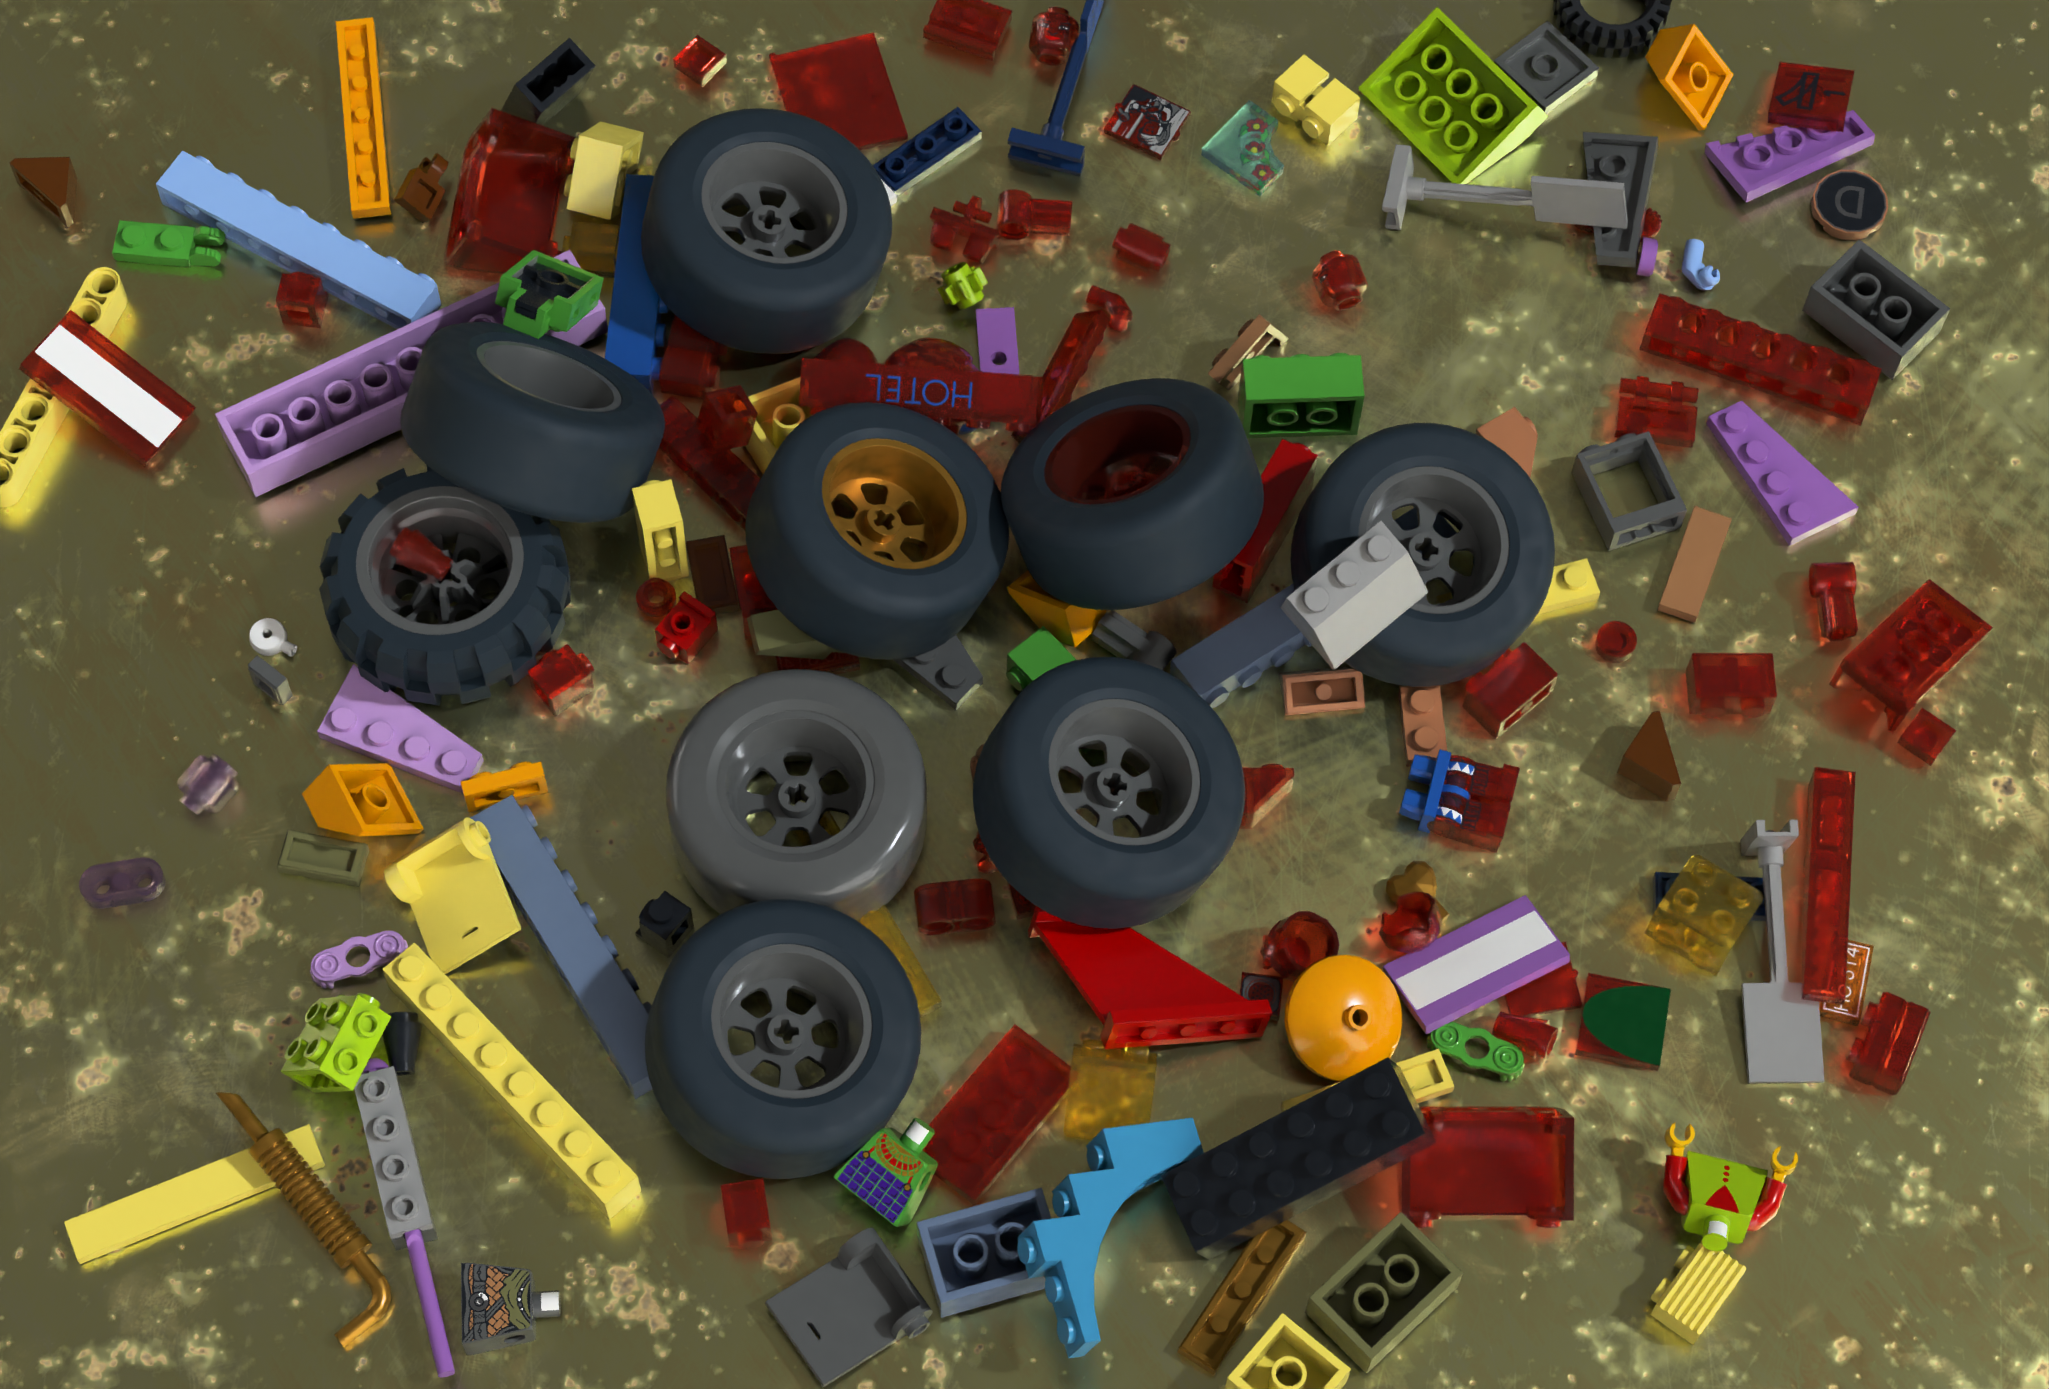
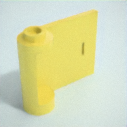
M468 817L384 868V876L389 888L398 899L411 905L430 959L444 974L451 972L521 930L520 923L489 846L491 841L490 834L482 822H475Z

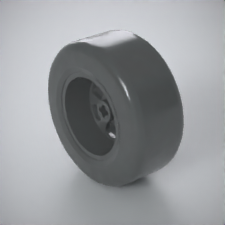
M789 669L763 673L747 678L730 686L707 702L694 715L677 741L670 760L666 780V807L674 851L679 865L690 884L704 901L719 914L757 901L793 899L824 905L840 911L858 922H862L877 913L901 890L915 868L924 845L927 828V783L923 758L918 744L907 724L887 701L862 684L846 677L817 670ZM790 761L812 762L808 773L804 776L789 775L784 765L785 762ZM837 770L845 778L849 789L842 793L828 795L822 790L819 783L830 771ZM762 771L766 772L776 782L774 789L769 795L754 794L746 790L750 780ZM826 811L841 812L849 816L845 827L836 835H830L819 824L821 817ZM770 812L776 821L775 825L765 835L756 836L749 827L746 817L753 813ZM803 830L808 833L812 845L788 847L783 846V843L789 831Z

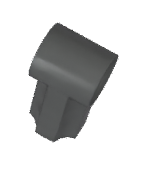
M1111 610L1109 613L1106 612L1092 633V640L1116 657L1139 661L1164 670L1177 654L1176 648L1165 636L1155 631L1146 633L1114 610Z

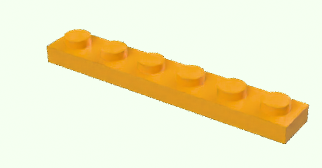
M371 17L336 21L353 219L391 215L374 19Z

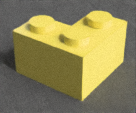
M599 122L580 134L579 137H576L570 152L571 160H575L573 173L568 175L564 187V196L568 197L566 209L608 220L621 213L626 174H631L638 169L644 132Z

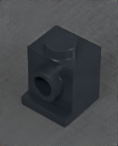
M664 890L658 899H651L642 909L639 915L640 928L635 934L664 956L670 958L694 928L691 908Z

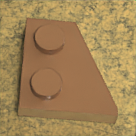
M1260 314L1255 320H1248L1239 330V338L1229 349H1223L1212 362L1213 368L1208 374L1228 390L1240 381L1243 359L1259 356L1272 341L1281 347L1289 339Z

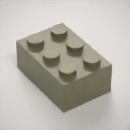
M1400 1212L1309 1297L1305 1313L1367 1374L1457 1289L1463 1272Z

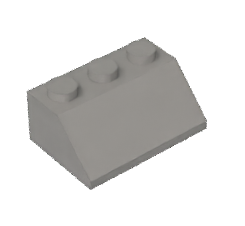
M1380 521L1290 594L1280 608L1328 665L1335 670L1428 593V590L1408 551L1386 525Z

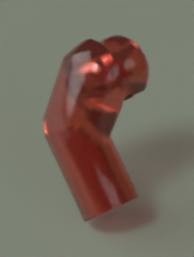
M1092 285L1087 295L1086 303L1106 310L1111 314L1107 322L1109 328L1120 332L1126 331L1128 322L1132 321L1133 313L1125 299L1116 293Z

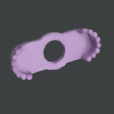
M390 930L367 937H351L344 941L342 945L323 950L314 956L310 969L312 980L316 982L318 987L332 989L335 981L351 976H366L374 969L388 965L408 948V944L400 934ZM358 946L368 949L370 958L365 965L353 967L347 963L346 956L350 949Z

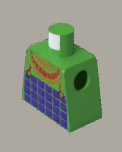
M916 1117L903 1134L892 1127L882 1128L833 1178L895 1227L909 1225L938 1167L937 1161L923 1151L935 1134V1131L927 1123Z

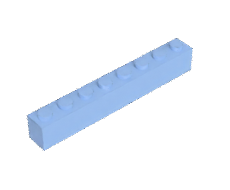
M182 150L156 182V187L164 206L202 226L221 229L226 234V239L395 329H399L434 313L441 306L437 284L426 274L418 273L417 275L406 269L397 259L377 254L365 242L359 239H354L353 241L343 236L333 225L326 222L321 224L309 218L299 207L293 205L289 207L277 201L267 190L254 189L247 185L238 175L232 172L226 174L220 171L202 156L194 157Z

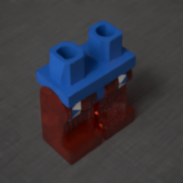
M1439 750L1437 758L1415 754L1408 780L1429 785L1427 794L1406 788L1399 814L1420 821L1419 831L1426 833L1432 831L1442 837L1497 853L1504 836L1520 768L1504 764L1503 768L1475 762L1464 756L1451 755V752Z

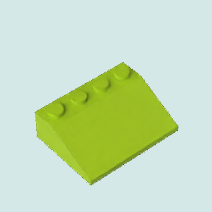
M1438 7L1427 16L1358 88L1452 183L1467 184L1514 150L1548 117Z

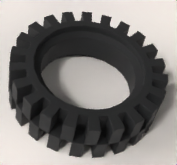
M1554 0L1553 14L1557 15L1556 24L1558 28L1564 27L1563 35L1568 40L1576 35L1574 45L1577 48L1581 49L1587 42L1590 44L1589 54L1596 56L1598 47L1605 48L1604 58H1612L1614 49H1618L1620 58L1628 57L1630 47L1636 55L1643 51L1644 44L1648 48L1652 45L1659 30L1664 29L1672 0H1644L1646 5L1644 13L1632 22L1620 25L1607 24L1591 17L1584 10L1580 0Z

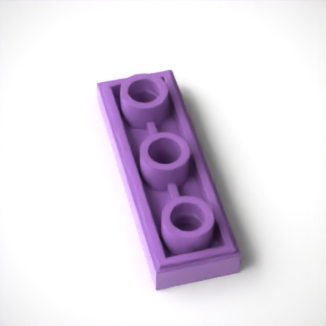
M1014 307L976 309L983 417L1022 415Z

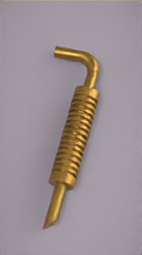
M224 1092L216 1093L255 1142L249 1150L250 1155L257 1163L260 1162L259 1166L261 1169H265V1174L270 1176V1180L276 1182L275 1186L277 1189H281V1194L283 1196L287 1195L286 1200L292 1202L291 1206L293 1209H297V1214L303 1215L301 1219L304 1222H308V1228H314L312 1233L316 1236L319 1235L317 1239L320 1242L324 1241L323 1246L325 1249L330 1248L328 1253L335 1255L333 1259L341 1269L352 1264L369 1285L372 1299L367 1309L334 1334L345 1348L375 1323L379 1322L387 1313L391 1302L390 1285L385 1275L380 1272L366 1254L372 1246L371 1241L365 1234H361L362 1230L356 1227L355 1221H350L351 1216L345 1214L346 1210L343 1207L339 1208L341 1205L339 1201H334L335 1196L329 1194L330 1190L327 1187L323 1188L325 1185L323 1181H318L319 1176L317 1174L313 1175L314 1170L310 1167L308 1168L309 1164L307 1161H303L304 1158L301 1154H298V1150L292 1148L293 1144L291 1141H287V1136L280 1128L269 1132L240 1095Z

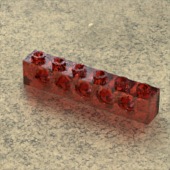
M1659 293L1639 349L1861 425L1882 370V368L1873 366L1865 360L1852 359L1837 354L1827 347H1817L1799 341L1792 335L1778 334L1761 328L1756 323L1740 321L1725 316L1718 310L1705 309L1687 303L1680 297H1669ZM1682 329H1688L1693 333L1684 332ZM1718 341L1726 342L1730 346L1722 345ZM1755 354L1764 355L1766 358H1760ZM1792 366L1799 367L1804 371H1798L1794 369ZM1830 379H1835L1841 384L1834 383Z

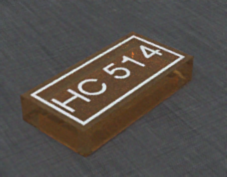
M1835 936L1832 937L1819 999L1821 1018L1858 1026L1861 1021L1873 945Z

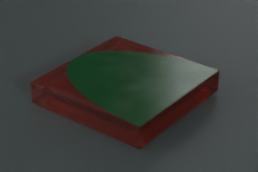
M1588 973L1575 1055L1658 1071L1661 1062L1671 989Z

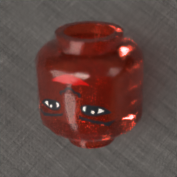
M1049 7L1047 12H1041L1034 16L1028 47L1040 63L1051 66L1062 65L1068 60L1072 45L1079 36L1080 26L1077 20L1069 15L1068 10L1061 7Z
M1341 251L1329 252L1320 258V264L1314 269L1312 274L1320 300L1325 306L1334 307L1337 311H1343L1355 307L1363 301V295L1366 293L1368 282L1356 256L1342 254Z

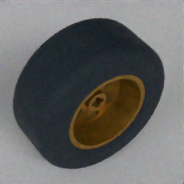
M871 402L833 406L810 416L800 423L779 446L758 482L750 500L745 525L746 544L752 568L765 593L777 609L797 628L822 644L847 654L871 659L893 660L918 656L936 649L954 637L967 624L998 579L1005 563L1009 545V523L1003 511L1001 492L990 471L979 456L955 433L933 419L903 407ZM835 500H844L854 510V517L852 519H845L836 516L831 503ZM907 541L918 544L923 557L922 561H911L900 549L902 542Z

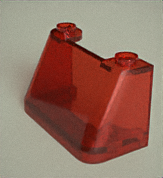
M491 108L471 134L463 153L445 248L444 264L459 270L504 274L532 250L550 257L561 254L562 251L557 250V242L551 240V233L560 183L566 175L573 173L575 160H571L570 152L576 137Z
M1419 1106L1437 1143L1397 1163L1399 1213L1402 1212L1417 1228L1433 1227L1434 1220L1441 1219L1442 1215H1526L1528 1218L1536 1220V1226L1544 1228L1562 1227V1221H1574V1117L1565 1109L1541 1106Z

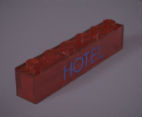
M802 358L799 406L810 407L809 414L814 415L824 409L842 404L861 402L884 403L915 411L942 425L950 426L951 418L966 419V427L990 429L991 421L1006 423L1005 430L1029 432L1030 425H1038L1040 423L1044 376Z

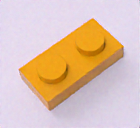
M541 761L536 763L520 762L514 764L508 770L493 774L491 772H481L471 776L469 780L461 781L468 812L488 808L510 795H513L515 800H520L548 792Z

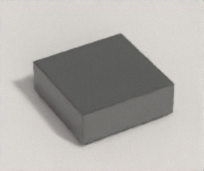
M258 655L248 664L253 684L278 704L284 705L293 696L287 678Z

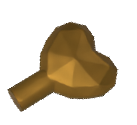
M1413 861L1406 867L1404 874L1395 875L1387 881L1386 893L1395 903L1408 908H1422L1437 925H1440L1449 917L1450 914L1435 898L1437 889L1436 877L1432 867L1426 862Z

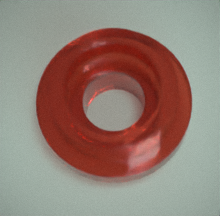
M661 578L646 580L636 593L638 608L644 614L651 617H661L668 614L676 604L674 587ZM653 596H661L664 598L661 602L658 603L650 602V599Z

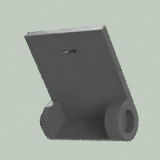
M867 1228L854 1235L840 1248L835 1259L765 1302L769 1311L822 1387L827 1386L907 1335L909 1339L918 1336L929 1327L930 1322L928 1318L933 1313L874 1228ZM808 1325H810V1326L814 1329V1331L816 1332V1334L819 1336L820 1339H818V1338L816 1337V1335L814 1334V1332L812 1331V1329H811Z

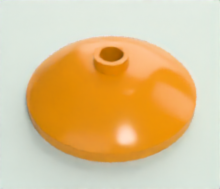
M1334 955L1320 959L1308 966L1298 976L1287 997L1284 1018L1288 1041L1301 1063L1320 1077L1333 1081H1343L1388 1057L1391 1058L1398 1045L1402 1030V1009L1399 996L1388 976L1379 967L1366 959L1352 955ZM1356 1010L1360 1014L1358 1025L1353 1022L1352 1018Z

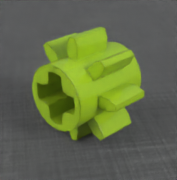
M960 262L941 274L944 280L942 282L943 285L937 289L946 305L949 303L951 305L957 304L958 308L962 310L978 303L984 298L982 286L987 284L988 281L980 266L977 268L971 266L969 268L967 262Z

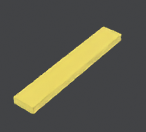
M309 1124L285 1133L288 1138L287 1141H291L293 1144L292 1148H296L298 1154L303 1156V1161H307L309 1164L308 1168L310 1167L315 1171L325 1167ZM250 1148L64 1221L77 1261L79 1264H82L275 1187L276 1182H272L270 1176L265 1174V1169H261L259 1166L260 1162L257 1163L249 1153Z

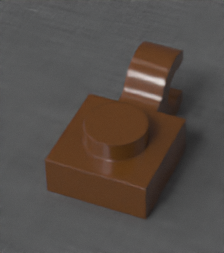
M438 153L433 156L432 161L425 157L419 167L409 170L394 201L420 222L430 221L446 191L438 184V181L447 169L449 162Z

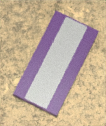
M1524 895L1383 965V972L1391 980L1398 996L1425 1034H1428L1569 963L1570 954L1528 897Z

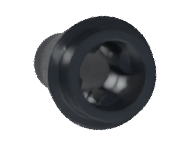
M414 1012L388 1013L391 1019L382 1036L389 1067L394 1066L397 1076L415 1074V1062L423 1024L418 1022V1014Z

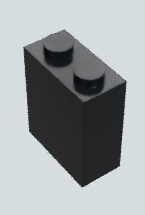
M568 38L514 85L500 114L527 140L580 94L596 65L571 38Z

